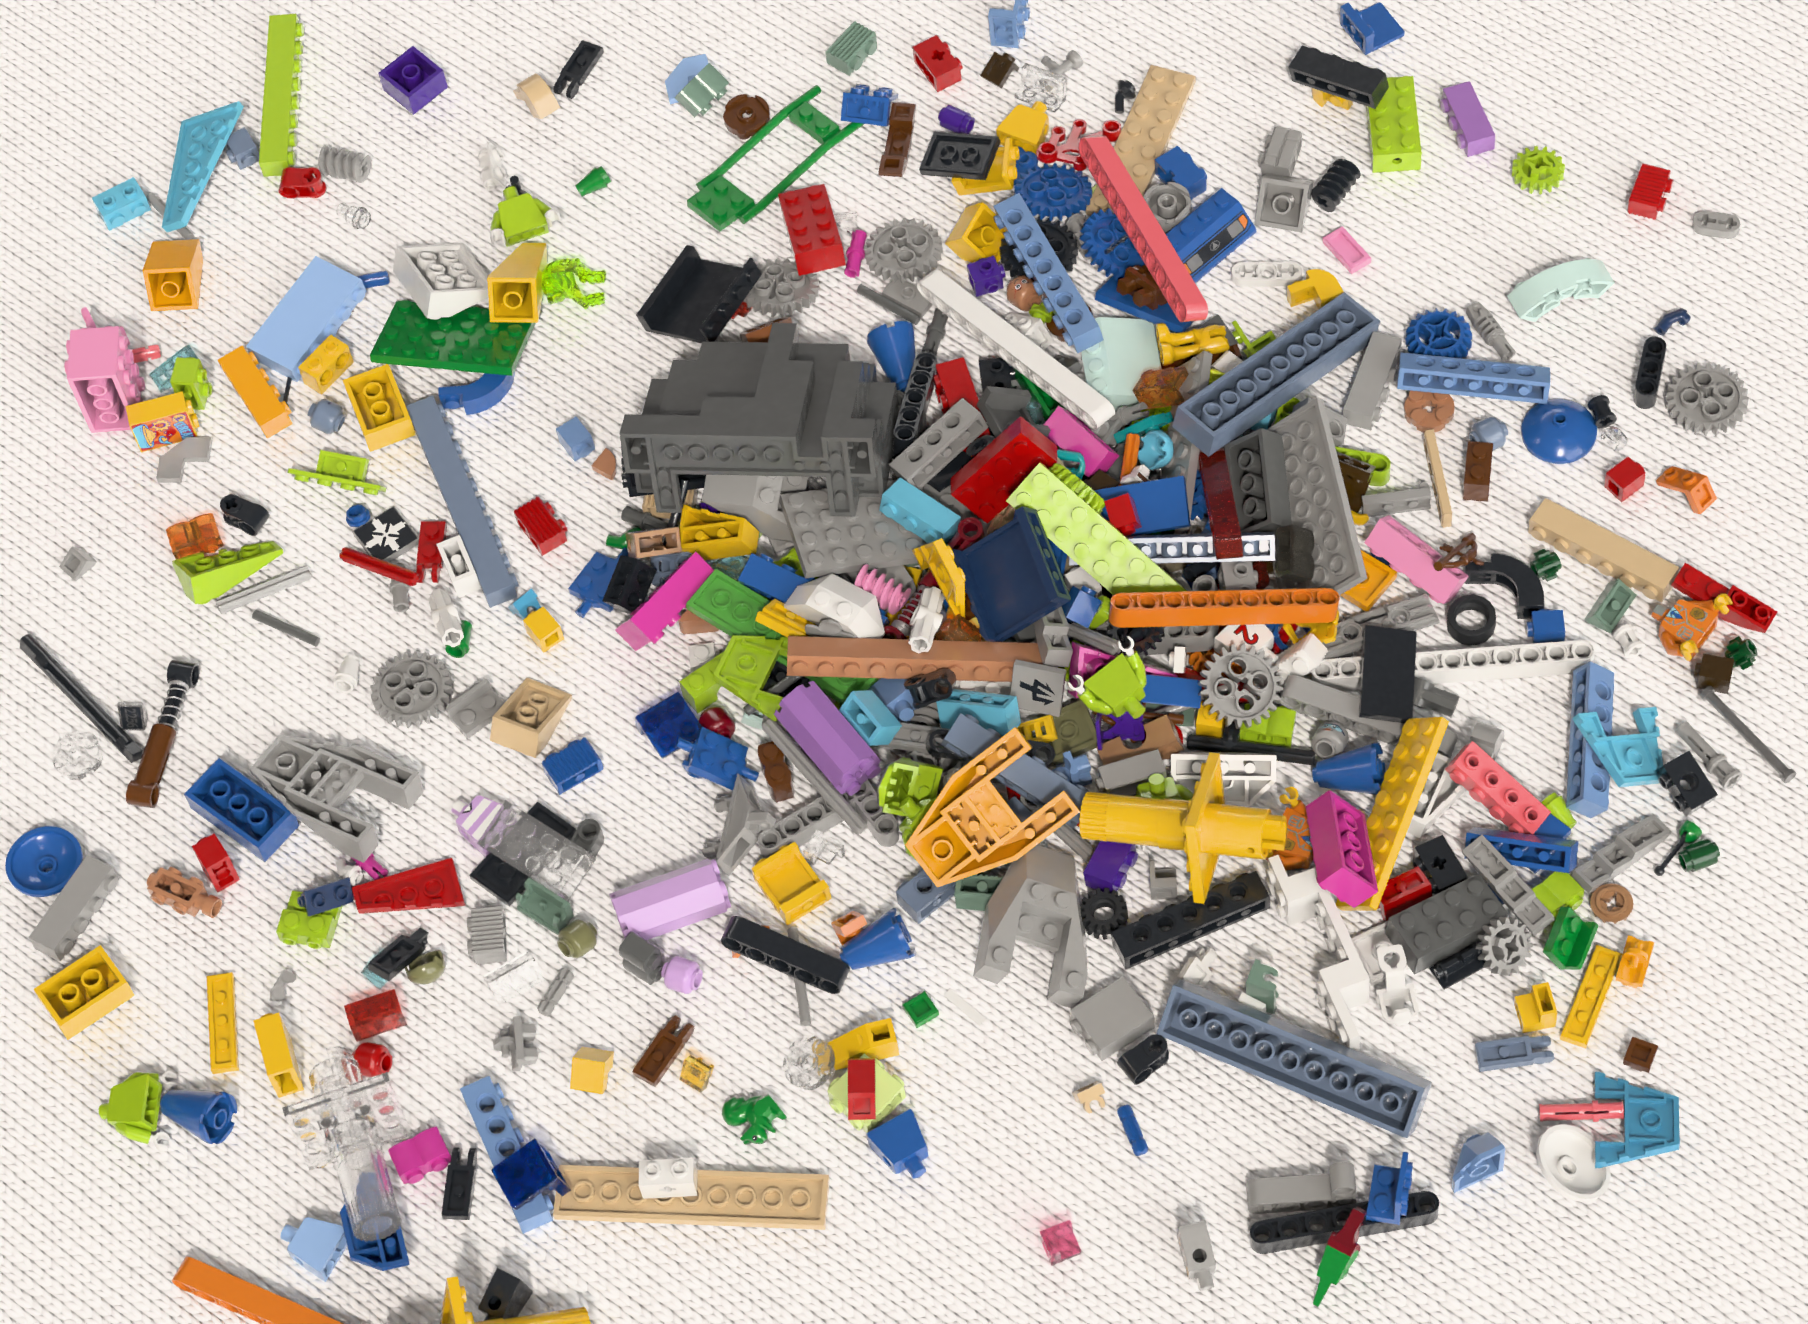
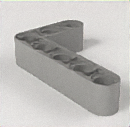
M1202 575L1194 581L1192 591H1219L1213 577ZM1109 624L1100 625L1093 631L1108 637L1107 631L1111 630ZM1219 625L1163 627L1164 633L1160 634L1162 642H1155L1157 649L1149 648L1147 650L1148 655L1170 654V652H1174L1175 647H1187L1186 653L1211 650L1214 648V638L1218 635Z
M868 780L861 785L859 790L863 791V794H854L852 796H849L847 792L841 794L867 823V828L881 846L891 847L898 842L899 829L897 820L893 814L882 812L883 807L877 804V792ZM821 796L775 823L774 828L763 830L758 836L761 855L763 858H768L775 854L780 847L790 845L793 842H796L801 847L844 820ZM871 810H878L876 813H868ZM814 817H820V819L816 821L811 820ZM885 829H892L887 833L882 832ZM792 830H798V831H797L796 833H794V834H789V833H788V832H790V831H792ZM770 843H775V845L772 847L766 846Z

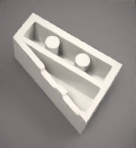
M1439 753L1436 754L1407 833L1420 838L1467 790L1462 785L1455 783L1445 770L1452 759Z

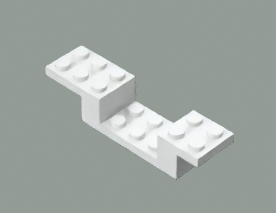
M1279 855L1268 858V869L1265 870L1268 879L1266 888L1270 897L1275 896L1277 900L1275 906L1280 919L1285 918L1289 927L1315 918L1320 931L1325 930L1327 947L1330 953L1335 952L1338 960L1335 961V965L1319 970V981H1316L1318 990L1316 999L1321 1009L1325 1008L1328 1014L1326 1021L1330 1031H1335L1338 1036L1336 1042L1360 1052V1034L1350 1015L1349 1009L1369 1003L1370 978L1331 893L1328 890L1322 889L1317 883L1316 867L1288 877Z

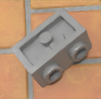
M484 679L472 685L460 697L454 698L446 706V711L450 721L468 740L492 722L493 715L504 702L492 690L490 682Z

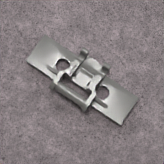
M1426 593L1392 605H1388L1385 602L1381 604V607L1351 617L1349 615L1343 616V621L1338 622L1336 626V640L1327 644L1322 643L1328 650L1323 659H1333L1360 649L1363 651L1365 625L1417 631L1438 624L1440 620ZM1400 615L1406 617V621L1403 623L1394 622V619ZM1344 634H1349L1350 639H1347Z

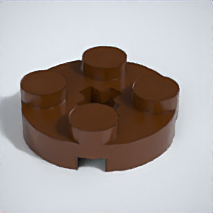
M742 94L732 98L727 102L723 114L725 127L729 132L737 135L739 139L746 140L770 120V110L767 102L757 95L754 98L748 97L747 94ZM744 113L747 115L752 114L749 118H743Z

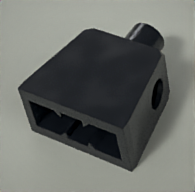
M497 1268L478 1306V1310L486 1316L484 1321L518 1317L533 1291L521 1279Z

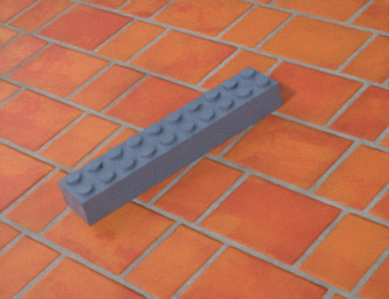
M1342 293L1179 405L1172 427L1208 457L1368 346L1373 331H1378L1381 321L1348 294Z
M1184 979L1173 984L1156 1033L1173 1042L1404 1138H1408L1415 1132L1432 1085V1081Z

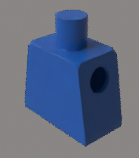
M912 1109L903 1112L866 1133L870 1148L894 1174H899L907 1169L911 1177L916 1179L926 1172V1168L921 1161L929 1156L928 1150Z

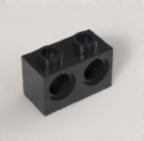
M620 555L602 602L620 612L631 614L645 601L657 570L639 559Z

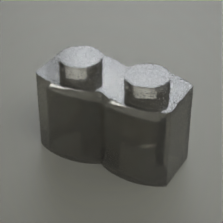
M1292 524L1277 528L1275 535V546L1278 552L1275 559L1277 577L1296 583L1312 580L1315 569L1312 557L1315 541L1312 530Z

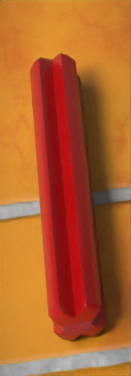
M348 547L342 548V552L339 553V557L344 562L410 586L417 585V581L420 579L419 575L412 570Z

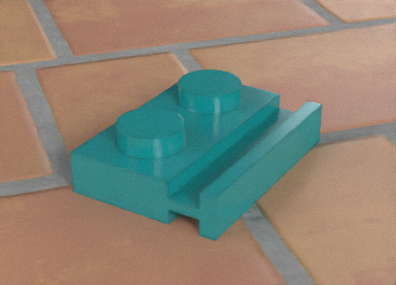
M1171 412L1149 416L1113 435L1117 444L1126 442V436L1129 433L1138 434L1141 441V437L1149 431L1160 430L1161 427L1173 422L1174 419Z

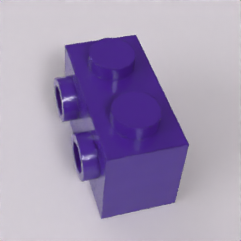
M1100 841L1083 872L1085 885L1093 889L1100 888L1101 892H1104L1105 888H1109L1110 893L1113 890L1117 891L1119 888H1123L1127 879L1126 873L1130 867H1134L1138 858L1135 844Z

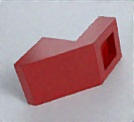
M875 1058L848 1059V1120L876 1119Z

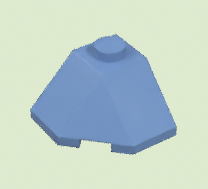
M1489 1132L1483 1135L1476 1134L1468 1138L1466 1143L1463 1144L1452 1177V1191L1456 1193L1503 1171L1505 1158L1503 1143Z

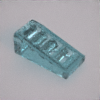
M190 345L180 349L149 374L161 393L172 387L169 371L173 370L176 357H193L198 359ZM162 375L166 377V380L164 382L160 378V376Z

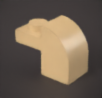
M537 73L516 85L517 89L513 90L517 99L525 101L534 118L543 119L560 108L549 86Z

